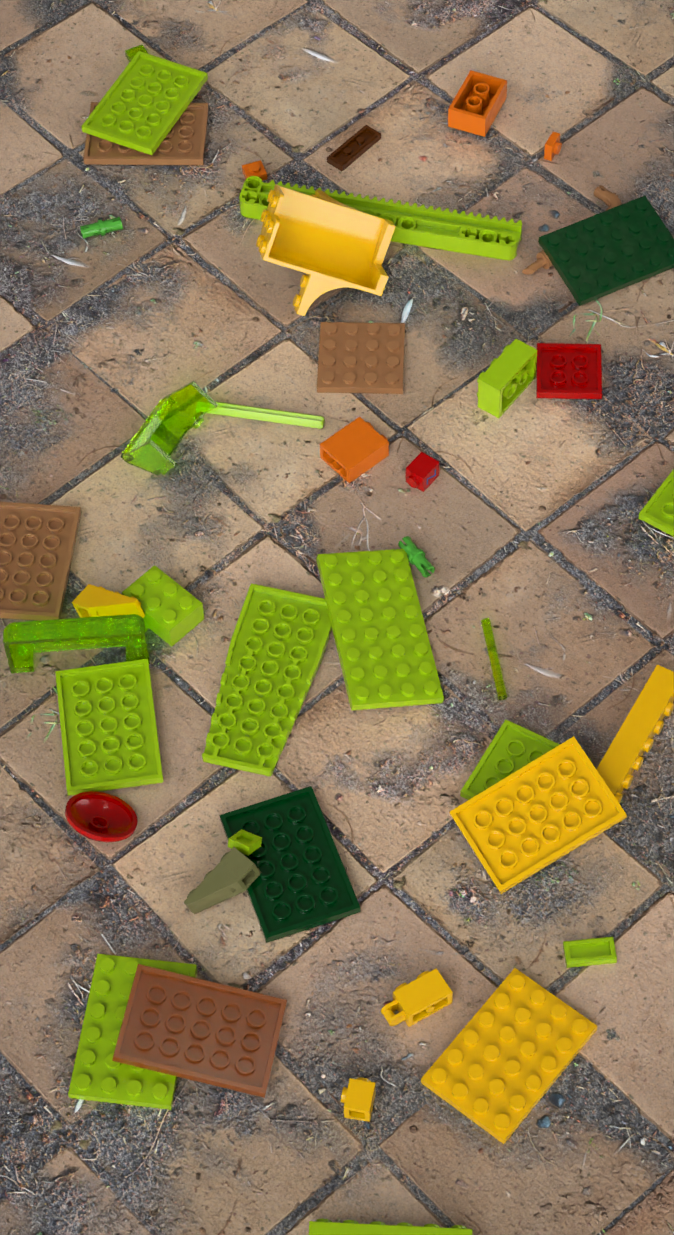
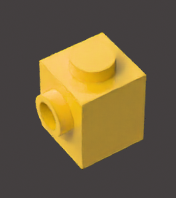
M362 1077L349 1079L348 1087H343L341 1103H344V1118L370 1122L376 1094L375 1082Z

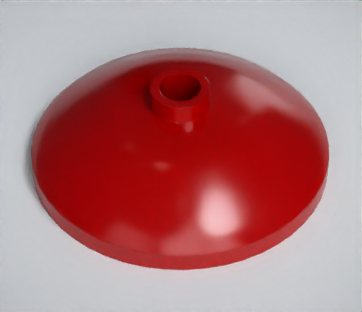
M89 791L76 794L69 799L65 808L66 819L73 829L82 836L98 842L112 843L124 840L135 832L138 823L137 815L129 804L116 796L103 792Z

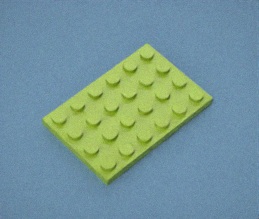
M138 51L81 126L82 132L153 155L208 80V74Z
M148 659L55 671L68 796L89 791L99 792L163 783Z
M97 954L68 1092L69 1098L172 1110L177 1076L112 1060L138 964L196 978L197 964Z

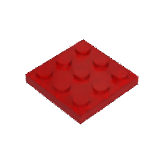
M537 343L536 398L602 399L601 344Z

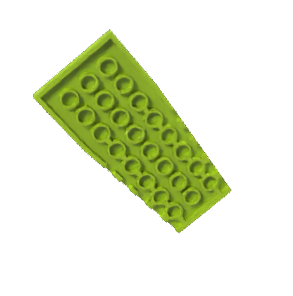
M251 583L231 638L225 662L226 667L222 674L221 687L217 694L216 707L211 718L210 731L207 733L204 753H202L203 762L272 776L321 664L332 631L327 604L324 598Z

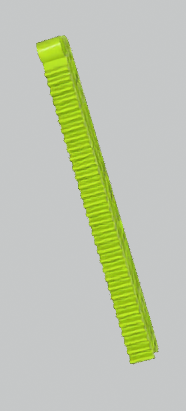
M250 176L245 180L239 195L240 213L242 216L261 219L263 210H267L269 204L267 202L270 190H274V180L266 183L258 176ZM282 181L276 184L308 195H315L316 192L313 186L306 189V185H303L301 188H298V184L290 187L289 182L285 186L282 184ZM329 189L324 191L331 198L349 207L392 221L396 226L391 238L392 242L501 260H513L517 256L519 241L522 239L521 220L514 223V220L511 218L507 222L505 217L501 220H498L497 216L490 219L489 215L482 218L481 213L477 216H474L473 212L466 215L465 211L458 214L456 209L451 213L449 208H446L444 211H441V207L433 210V206L426 209L425 204H422L420 207H417V203L409 206V202L402 205L401 200H398L395 204L393 199L385 202V198L378 201L376 196L371 200L369 195L362 198L361 194L354 197L353 193H350L346 196L345 191L341 194H338L337 190L333 193H330Z

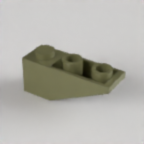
M233 847L230 852L223 855L220 863L205 875L201 884L188 894L184 904L192 913L197 914L245 892L261 872L251 860Z

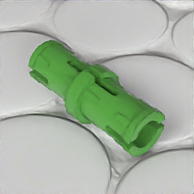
M120 217L104 221L102 219L97 220L96 223L80 226L83 239L97 235L104 236L106 235L105 233L123 230Z
M409 536L402 538L406 544L399 541L398 546L405 550L410 564L415 565L424 578L431 576L427 570L434 573L435 567L426 559L424 551L418 549Z

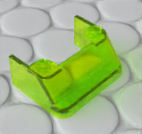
M194 381L172 392L156 405L121 454V458L126 463L155 475L166 474L177 465L170 455L186 432L193 427L195 429L198 428L204 421L202 418L204 414L215 409L218 404Z

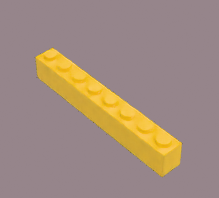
M656 665L596 769L619 804L623 797V794H621L623 789H628L633 780V771H638L643 763L644 758L642 756L644 752L648 753L654 742L653 736L655 734L659 735L664 725V717H669L674 708V672L660 665Z

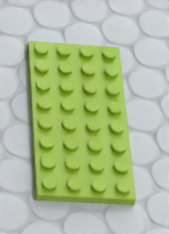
M390 549L317 554V566L351 710L443 703L444 696L405 550Z

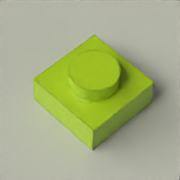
M242 829L228 840V848L232 849L235 847L243 855L248 856L261 847L262 837Z

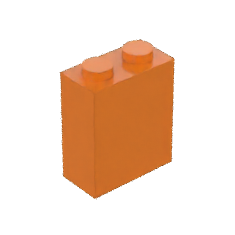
M360 416L320 444V458L348 483H351L389 456L388 439L384 435H380L369 422H365Z

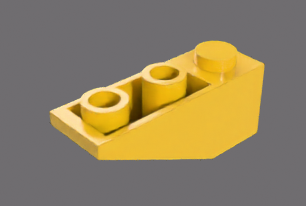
M88 584L72 602L81 619L95 624L143 619L145 617L138 599L122 595L117 591L106 590L101 586L97 587Z

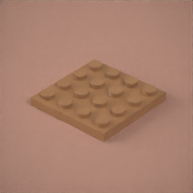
M321 322L317 393L403 394L405 323Z

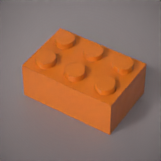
M470 70L448 108V127L485 137L507 98V80Z

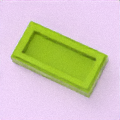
M613 936L563 941L566 968L617 963Z

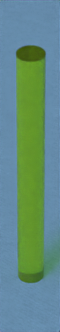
M484 618L481 620L497 696L499 700H505L507 693L489 618Z

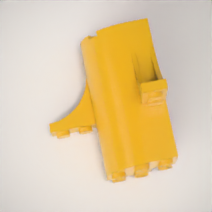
M275 184L274 190H270L267 202L269 204L267 210L264 209L260 221L263 222L256 247H259L260 255L264 261L306 273V275H302L300 280L301 290L299 294L295 295L293 300L296 313L305 316L311 304L319 296L336 288H355L382 296L388 280V275L382 267V263L396 227L394 223L340 203L328 196L324 191L316 189L315 195H308Z

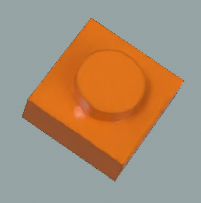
M552 132L545 143L544 159L552 161L555 154H559L562 147L559 133Z
M261 160L242 165V172L246 179L250 176H258L262 181L267 180V172Z

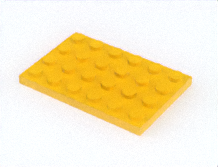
M574 736L449 812L500 894L627 818V814Z
M514 968L421 1078V1083L501 1143L505 1144L597 1031V1025Z

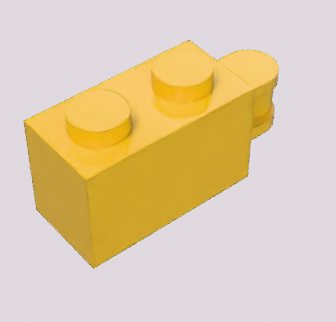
M437 968L430 972L425 971L416 980L399 985L393 992V1001L385 1005L381 1009V1013L391 1027L403 1021L410 1027L452 1004L453 992ZM398 1010L399 1013L395 1015L393 1011Z

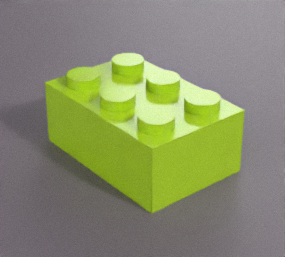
M515 339L510 345H506L502 354L498 358L493 359L490 367L485 372L483 371L477 379L478 407L500 418L536 378L537 349L518 339Z
M155 565L122 592V595L135 597L140 601L145 617L138 620L171 647L205 619L203 603Z

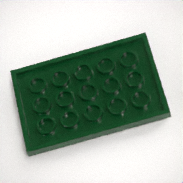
M646 196L543 235L538 240L579 306L674 268V238Z
M312 786L219 815L227 840L241 829L262 837L261 847L249 856L245 855L261 872L246 891L266 943L361 912L360 905Z

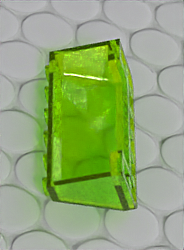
M136 614L13 622L8 624L3 631V644L11 673L34 672L35 652L126 646V661L148 659L150 664L149 630L144 619Z

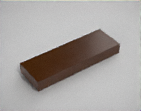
M365 125L327 157V163L340 171L345 170L381 139V133Z

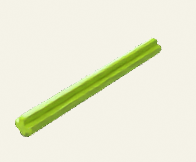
M202 399L198 401L197 405L198 412L317 429H322L324 426V417L318 415Z

